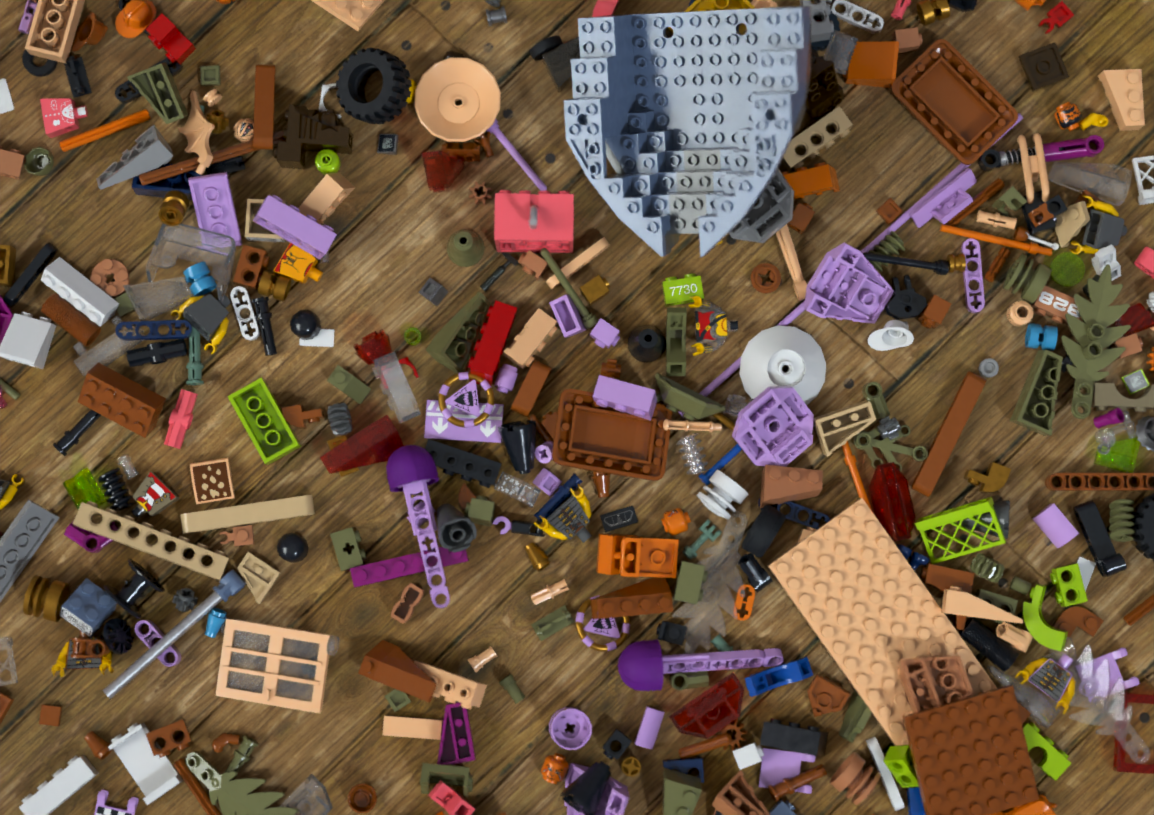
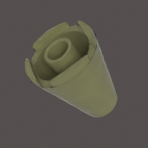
M462 229L450 236L446 248L447 254L454 264L460 267H470L481 260L484 255L485 246L483 239L477 232L470 229Z

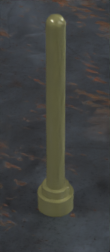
M546 248L541 249V255L583 316V325L586 329L593 327L598 323V318L595 314L593 315L591 312H588Z

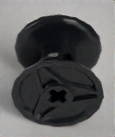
M128 559V564L135 574L129 580L126 579L124 581L126 584L119 591L110 585H104L103 587L122 608L134 617L141 618L140 611L134 605L138 598H143L145 596L144 592L150 586L159 592H165V589L146 569L134 560Z

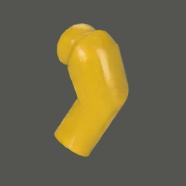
M1091 113L1079 122V125L1083 131L1091 125L1105 127L1108 125V118L1102 114Z

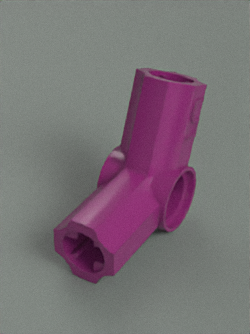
M73 522L69 524L64 533L65 536L91 553H98L103 547L113 542L111 539L74 526ZM112 522L110 525V529L112 531H118V526L115 524V522ZM92 539L97 540V546L94 549L89 548V541Z

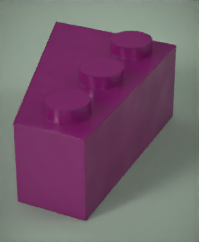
M461 702L446 704L437 761L438 765H451L476 760L468 709L461 707Z

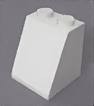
M22 312L21 315L15 313L1 342L0 357L44 369L56 325L51 323V319L40 317L38 320L32 318L33 314Z

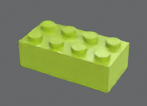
M262 377L228 396L265 464L269 465L301 447L290 424L284 418L282 410L269 386Z

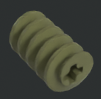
M891 231V236L886 235L885 241L880 240V246L875 245L873 247L874 251L869 250L868 253L888 256L894 254L899 257L898 250H906L900 237L894 231ZM869 261L875 269L881 272L883 271L882 264L886 267L889 266L888 263Z
M1118 499L1110 503V539L1117 542L1134 540L1133 537L1129 536L1135 533L1134 530L1129 529L1135 526V523L1129 521L1135 518L1134 515L1129 514L1134 512V508L1129 507L1134 505L1133 500Z

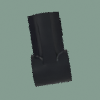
M745 554L740 558L738 564L757 593L773 582L753 554Z

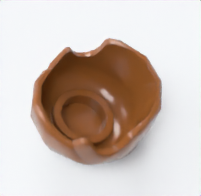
M366 783L353 786L347 796L349 807L359 814L371 811L377 802L375 789Z

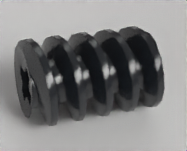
M120 468L110 470L98 479L99 483H104L101 488L102 490H107L104 496L110 497L107 503L113 504L110 509L114 511H120L134 505V503L127 502L132 497L125 496L129 489H122L126 482H119L123 475H116Z

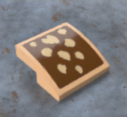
M228 457L190 464L196 504L235 498Z

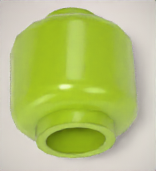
M323 149L315 157V165L323 175L336 173L340 169V159L333 150Z

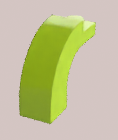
M1037 584L1035 588L1032 587L1030 593L1032 602L1024 601L1023 604L1025 625L1036 641L1047 648L1061 652L1064 650L1068 631L1054 628L1045 621L1042 615V603L1047 586Z

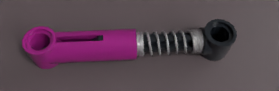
M1098 135L1043 144L1045 162L1095 157L1104 148V141ZM1089 142L1096 145V150L1090 149ZM1028 147L1029 156L1036 155L1035 147L1032 149ZM994 149L986 150L979 157L978 165L983 171L989 172L1001 166H1008L1009 163L1012 165L1014 163L1018 164L1022 162L1020 149L1017 151L1012 150V152L1009 150L1007 152H999ZM985 157H991L993 164H988L985 161Z

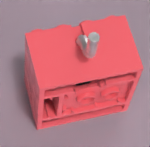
M500 190L499 193H495L494 241L497 252L527 253L530 250L533 253H541V249L546 248L549 253H573L574 194H570L569 191H558V194H550V191H538V194H531V191L521 190L519 193Z

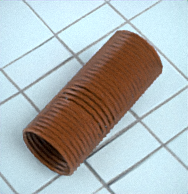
M58 293L52 294L41 308V312L85 346L92 344L101 332L100 326L92 322Z

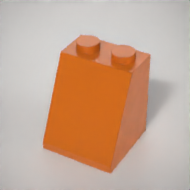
M851 42L849 47L845 48L844 59H847V66L843 67L842 77L845 78V84L890 88L896 79L899 42Z

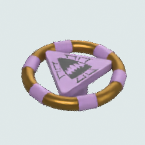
M460 372L449 377L442 385L438 396L439 408L445 419L455 426L464 428L474 427L483 423L490 416L495 401L494 392L489 382L470 372ZM472 379L471 382L445 400L447 392L453 383L458 380ZM476 381L480 383L487 393V404L481 415L479 412ZM446 404L472 414L477 418L470 420L457 419L448 410Z
M597 595L587 599L580 606L576 615V630L582 642L596 651L608 652L617 649L626 640L630 630L629 616L622 617L621 635L619 634L614 617L591 619L583 628L584 613L591 606V599L602 596ZM585 631L616 638L617 640L607 644H598L589 638Z

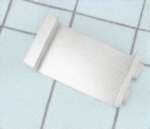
M135 723L127 729V734L124 736L119 734L111 740L112 744L108 748L110 750L114 749L145 795L143 800L149 805L183 780L167 756L160 758L159 755H153L146 733L150 731L145 723L140 725ZM156 741V746H157L159 749H161V747L159 746V744H158L157 741Z

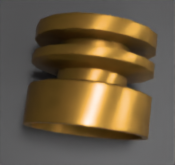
M35 575L31 579L25 593L24 614H33L34 617H39L43 612L45 620L59 622L62 618L60 616L61 607L69 598V583L54 580L50 586L49 578L42 579V576Z

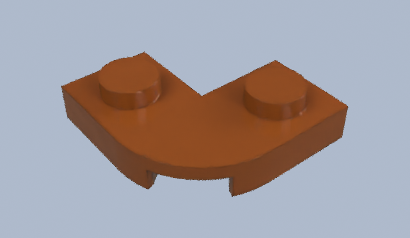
M1074 606L1063 610L1052 627L1068 631L1067 642L1076 627L1094 637L1104 620L1086 608Z

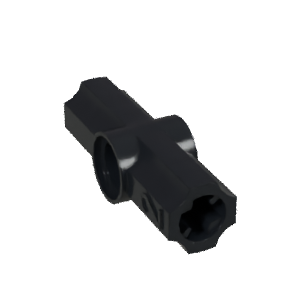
M184 339L166 343L155 342L148 344L147 347L127 351V360L130 367L149 363L160 364L167 362L168 359L187 356V346Z

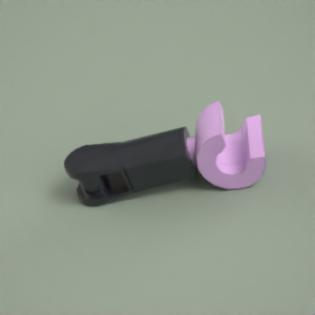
M497 516L493 520L495 525L500 521L505 523V527L501 529L500 534H505L511 530V533L545 537L543 530L537 526L535 533L530 532V527L534 525V522L519 520L510 522L505 516Z

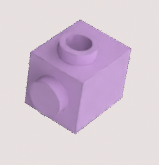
M600 318L590 333V336L595 339L594 343L603 349L604 347L609 349L611 345L615 346L621 338L618 336L620 331L602 318Z

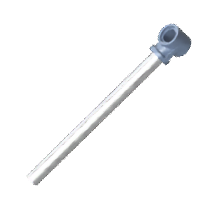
M234 569L228 572L219 581L220 584L212 588L214 592L111 682L103 692L111 699L222 600L226 602L230 595L233 597L246 585L245 581Z

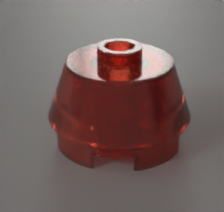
M383 329L380 330L379 334L374 331L363 337L360 345L358 343L353 345L356 351L355 354L368 365L381 363L392 352L389 335Z

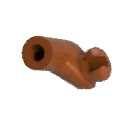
M221 734L212 742L213 751L217 753L222 752L223 747L228 743L239 745L240 735Z

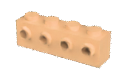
M414 662L437 683L433 694L434 697L440 698V695L445 697V701L454 704L456 701L461 702L460 706L467 709H472V706L480 708L487 685L424 662Z

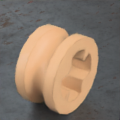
M217 89L209 91L203 97V100L208 102L207 105L209 107L216 105L222 99V95L217 94Z

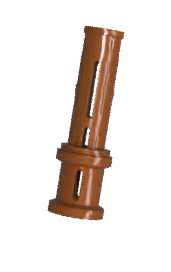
M819 764L793 778H784L782 782L776 785H769L768 790L773 800L777 802L779 798L787 794L792 795L799 787L826 776L827 772L823 764Z

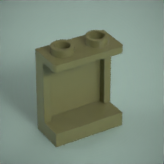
M422 763L421 794H429L430 783L437 784L442 780L447 785L463 786L464 797L468 798V792H472L473 774H470L469 767Z

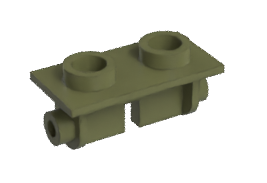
M564 605L531 625L542 641L570 625L574 620Z

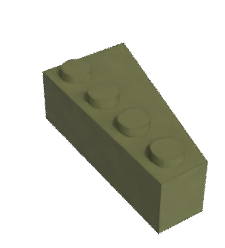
M1046 349L1037 351L1011 416V422L1043 436H1052V421L1055 416L1054 407L1058 395L1057 385L1060 380L1062 356Z

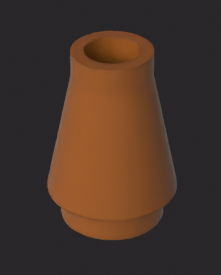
M593 471L592 479L598 497L610 496V474Z
M93 731L84 737L95 758L103 760L112 752V749L108 748L111 744Z

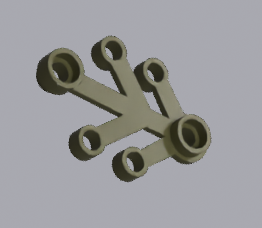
M907 425L900 426L901 429L903 427L907 428V434H902L900 430L898 431L899 436L892 440H889L888 437L882 441L874 439L880 434L877 428L869 433L861 431L853 438L855 447L859 450H865L872 461V468L876 470L881 469L884 464L883 460L877 457L872 447L879 448L889 463L890 471L893 474L900 473L902 465L896 461L891 451L912 456L918 462L927 458L928 451L924 446L910 448L893 444L899 438L910 434L911 429ZM861 437L866 439L865 444L860 443L859 439ZM917 450L922 452L920 458L916 456ZM875 460L880 461V467H875ZM894 465L899 466L898 472L893 470Z

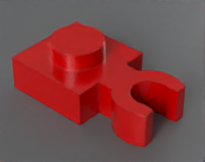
M1061 1L1046 14L1049 19H1043L1038 26L1041 27L1043 24H1047L1049 29L1045 34H1049L1054 29V25L1059 29L1074 14Z

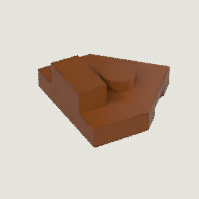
M818 673L807 689L814 717L841 711L851 695V692L842 688V685Z

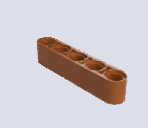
M256 64L253 149L273 150L275 65Z

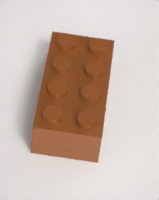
M98 362L87 372L78 403L146 438L156 427L166 398Z

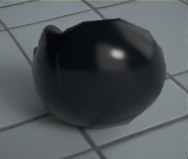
M299 310L290 320V329L300 339L310 340L319 334L321 322L319 317L312 311Z
M296 533L284 534L277 544L279 556L291 563L302 561L307 556L309 549L307 540Z

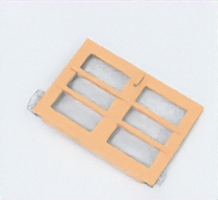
M226 619V622L221 625V633H224L215 696L322 713L329 656H335L338 652V636L239 619Z

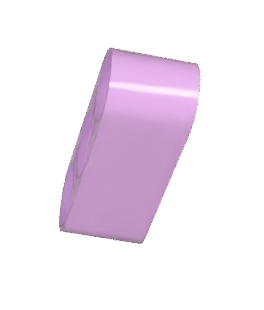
M141 620L137 622L134 628L136 635L149 649L154 645L156 638L161 639L165 636L150 620ZM144 623L149 626L147 634L141 631V626ZM172 644L157 658L165 666H175L181 661V653ZM169 652H172L175 655V661L173 663H170L167 660V654Z

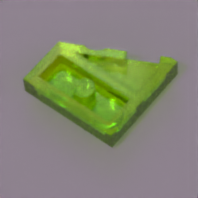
M1138 437L1098 445L1094 464L1126 473H1133L1140 446Z

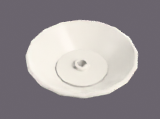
M777 325L762 330L748 342L741 356L739 374L744 390L752 400L767 387L792 386L805 404L808 405L818 396L825 382L826 362L821 347L810 334L796 327ZM784 365L788 367L786 373L782 371Z

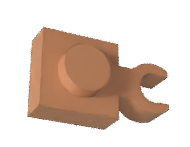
M253 525L232 527L233 533L225 531L219 533L220 535L226 534L228 537L225 542H220L221 544H228L231 541H234V546L255 544Z

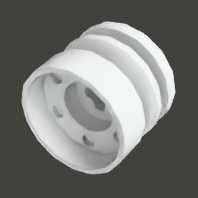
M716 470L709 479L714 488L711 489L703 486L708 495L706 496L699 492L696 496L715 515L729 520L731 515L725 511L726 508L734 513L736 509L731 502L734 501L741 504L748 496V493L727 475Z

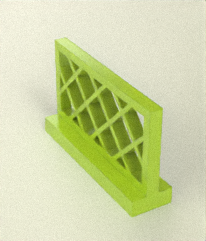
M992 497L918 518L915 525L917 530H920L932 564L1006 543L993 507ZM990 512L993 519L990 525L979 520L983 513ZM969 518L975 521L972 530L961 525L964 519ZM977 523L988 528L984 536L974 532ZM946 524H952L957 527L954 535L943 531ZM959 528L969 533L966 542L955 537ZM933 529L939 532L935 541L927 537L926 530ZM989 530L997 532L1000 540L992 541L986 538ZM941 534L951 539L947 547L937 542ZM971 535L982 540L979 546L974 547L968 543ZM953 540L964 545L961 551L956 552L950 549ZM935 546L945 550L943 556L935 558L933 553Z

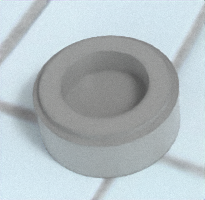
M987 358L980 362L978 369L983 377L991 378L998 373L999 366L994 359Z

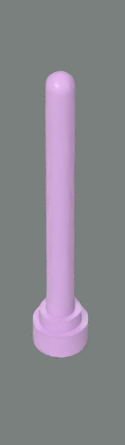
M495 119L494 124L486 131L493 133L538 189L546 191L547 186L501 132L498 121Z

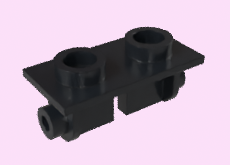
M75 56L68 57V61L64 63L73 98L92 93L83 58L75 59Z
M241 155L212 164L209 168L206 167L205 171H207V175L223 172L229 174L244 170L243 157Z

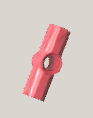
M181 389L176 407L172 410L169 418L170 426L165 438V445L181 449L186 431L192 423V412L198 394Z

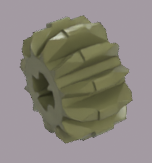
M977 554L971 562L970 568L972 572L990 582H998L1004 574L1005 568L1003 564L984 554Z

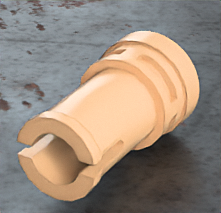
M490 646L478 656L475 655L469 658L468 662L474 671L478 672L483 668V665L498 656Z

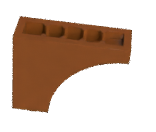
M927 564L925 567H922L920 578L923 579L922 583L936 588L942 594L944 590H950V586L962 588L961 592L971 594L975 573ZM953 615L954 628L964 630L967 616Z

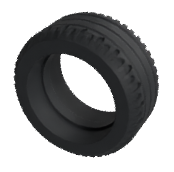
M770 505L764 506L741 544L742 548L758 558L763 557L785 521V515Z

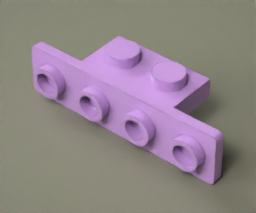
M967 168L910 214L918 228L932 217L942 224H946L973 202L972 197L965 192L977 182L972 170Z

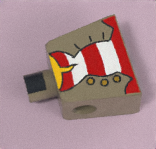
M150 471L133 495L138 504L131 512L139 519L146 512L151 516H156L180 497L155 472Z

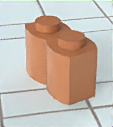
M413 583L407 585L402 592L401 600L394 605L391 617L402 624L408 622L414 613V607L423 599L424 589Z

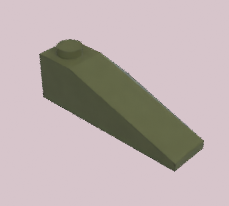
M478 292L435 335L426 349L438 363L456 374L465 372L471 356H474L472 351L475 343L480 338L477 336L480 327L486 321L487 312L491 305L487 298L481 292Z

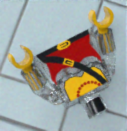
M690 296L694 300V304H689V307L695 308L696 344L691 345V347H695L697 352L693 353V356L712 353L723 346L724 341L727 340V332L738 331V320H726V312L721 307L710 301L703 300L699 296Z

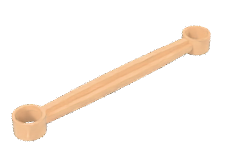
M786 224L776 232V236L792 277L797 299L801 301L805 299L807 283L803 278L795 247Z

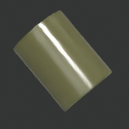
M1014 576L1009 588L1027 595L1031 588V583Z

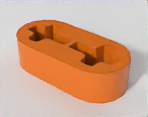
M749 584L741 585L738 588L733 609L736 619L742 621L750 617L755 598V590ZM748 587L749 592H752V594L747 596L745 602L743 601L744 595L741 594V590H745ZM742 603H745V610L748 613L741 618L740 614L737 613V609H741Z

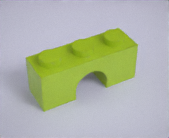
M1024 722L1022 726L1028 752L1036 746L1042 749L1043 759L1037 766L1051 779L1056 781L1070 766L1071 762L1067 760L1069 756L1061 749L1059 751L1053 747L1055 743L1047 736L1043 738L1038 733L1040 729L1032 722L1030 724Z

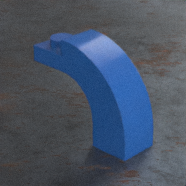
M808 657L751 674L745 678L750 697H753L768 690L804 680L813 676Z

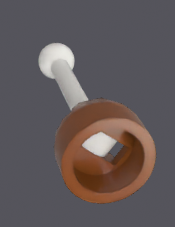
M1020 225L1017 226L1013 235V240L1023 242L1030 239L1050 246L1053 250L1059 248L1058 243H1050L1030 236L1029 231Z

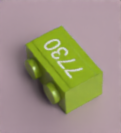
M687 274L682 279H677V277L665 278L666 281L662 282L665 307L692 303L694 300L690 296H699L703 301L704 294L701 276Z

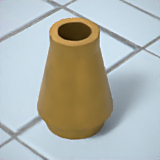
M534 542L524 548L533 568L537 569L538 572L550 565V557Z

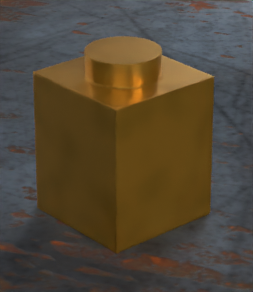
M598 275L581 286L580 292L591 306L609 294L608 288L610 285L605 278L601 279Z

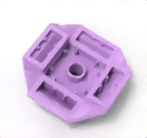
M792 386L767 387L739 412L732 437L753 464L757 466L775 465L786 467L813 444L814 415Z

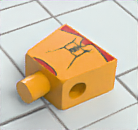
M289 243L274 269L276 274L292 278V280L305 284L308 278L318 282L323 275L322 271L315 268L318 260L292 243Z

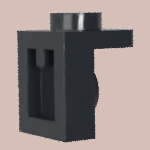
M662 621V624H659L657 627L656 635H659V640L683 646L688 627Z

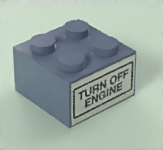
M86 578L62 605L60 616L91 638L115 611L117 602L107 592Z

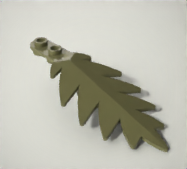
M1109 264L1103 269L1098 282L1091 278L1087 279L1090 301L1078 294L1074 295L1077 310L1084 322L1069 313L1065 314L1067 324L1078 342L1076 343L1064 335L1061 336L1064 349L1074 365L1067 364L1066 369L1075 379L1071 412L1077 419H1085L1090 415L1094 382L1100 381L1109 375L1108 371H1098L1111 364L1126 350L1125 347L1104 348L1117 341L1131 328L1130 325L1106 328L1118 320L1130 307V304L1109 306L1123 287L1122 284L1111 285L1112 277ZM1081 388L1085 390V394L1080 392ZM1078 407L1083 409V413L1078 411Z
M191 752L186 757L188 769L209 789L212 805H216L217 801H219L222 815H294L299 811V809L292 807L267 808L283 797L285 793L277 791L252 793V791L264 784L266 779L242 778L231 780L238 774L237 771L220 774L198 752Z

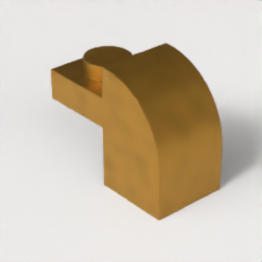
M991 462L985 475L969 469L966 470L964 478L968 479V483L979 486L981 484L979 492L990 493L1001 489L1005 485L1011 469Z

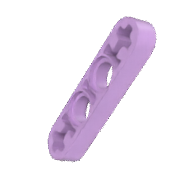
M970 238L961 245V253H964L966 269L963 272L965 301L969 312L978 313L985 305L979 242ZM969 243L975 246V249L972 250V256L976 255V258L966 259V256H970V250L966 249ZM970 261L977 264L976 271H969L967 263ZM971 280L978 282L979 288L977 290L969 288ZM979 293L980 296H976V302H980V305L975 309L970 304L974 301V295L970 297L969 294Z

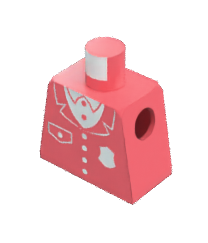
M70 98L40 99L45 133L50 138L78 129V119L88 117L86 106L76 107L75 102Z

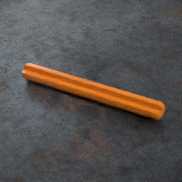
M147 109L141 110L60 141V147L63 152L69 151L150 120V114Z

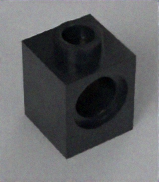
M616 728L603 744V754L611 760L613 758L618 760L632 740ZM614 740L621 743V748L618 751H613L610 748V744Z

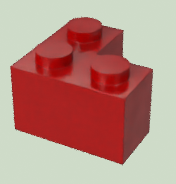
M163 13L146 28L151 43L158 50L162 48L166 51L165 56L172 63L176 61L181 65L196 49Z

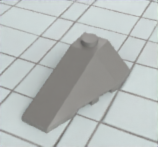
M155 125L151 126L135 140L137 144L131 150L126 149L122 153L123 155L118 163L113 162L97 178V184L100 189L154 170L170 162L173 157L172 149Z

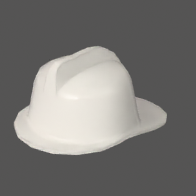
M890 320L883 329L876 330L869 335L868 344L875 350L886 351L909 346L913 342L914 337L911 331H909L908 322Z

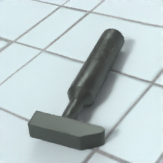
M502 253L508 260L504 265L499 266L480 286L485 292L505 272L506 267L510 263L514 266L518 264V261L509 253Z

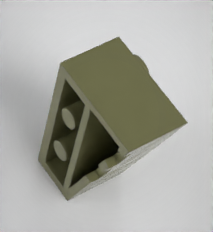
M663 767L662 815H692L702 791L700 778Z

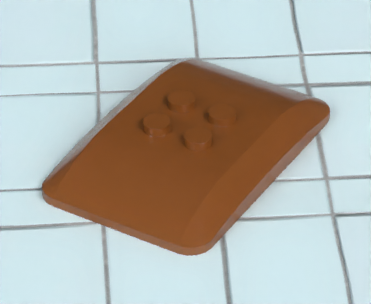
M944 39L935 41L891 85V91L895 97L964 165L973 164L1018 120L1016 109Z
M566 389L561 393L552 449V459L556 464L651 481L662 479L665 474L670 429L664 430L663 422L665 419L672 420V411L666 409V405L656 404L652 420L649 421L626 412L617 411L609 406L601 407L597 405L593 399V392Z

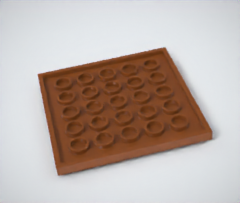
M1007 685L902 716L925 815H991L1039 800L1013 685Z

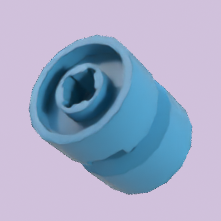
M206 262L194 264L183 271L187 282L192 283L190 288L194 296L205 295L217 287L213 276L208 275L210 270Z
M1029 323L1025 335V347L1037 349L1041 346L1042 350L1054 351L1058 336L1057 326L1045 325L1042 327L1040 324Z

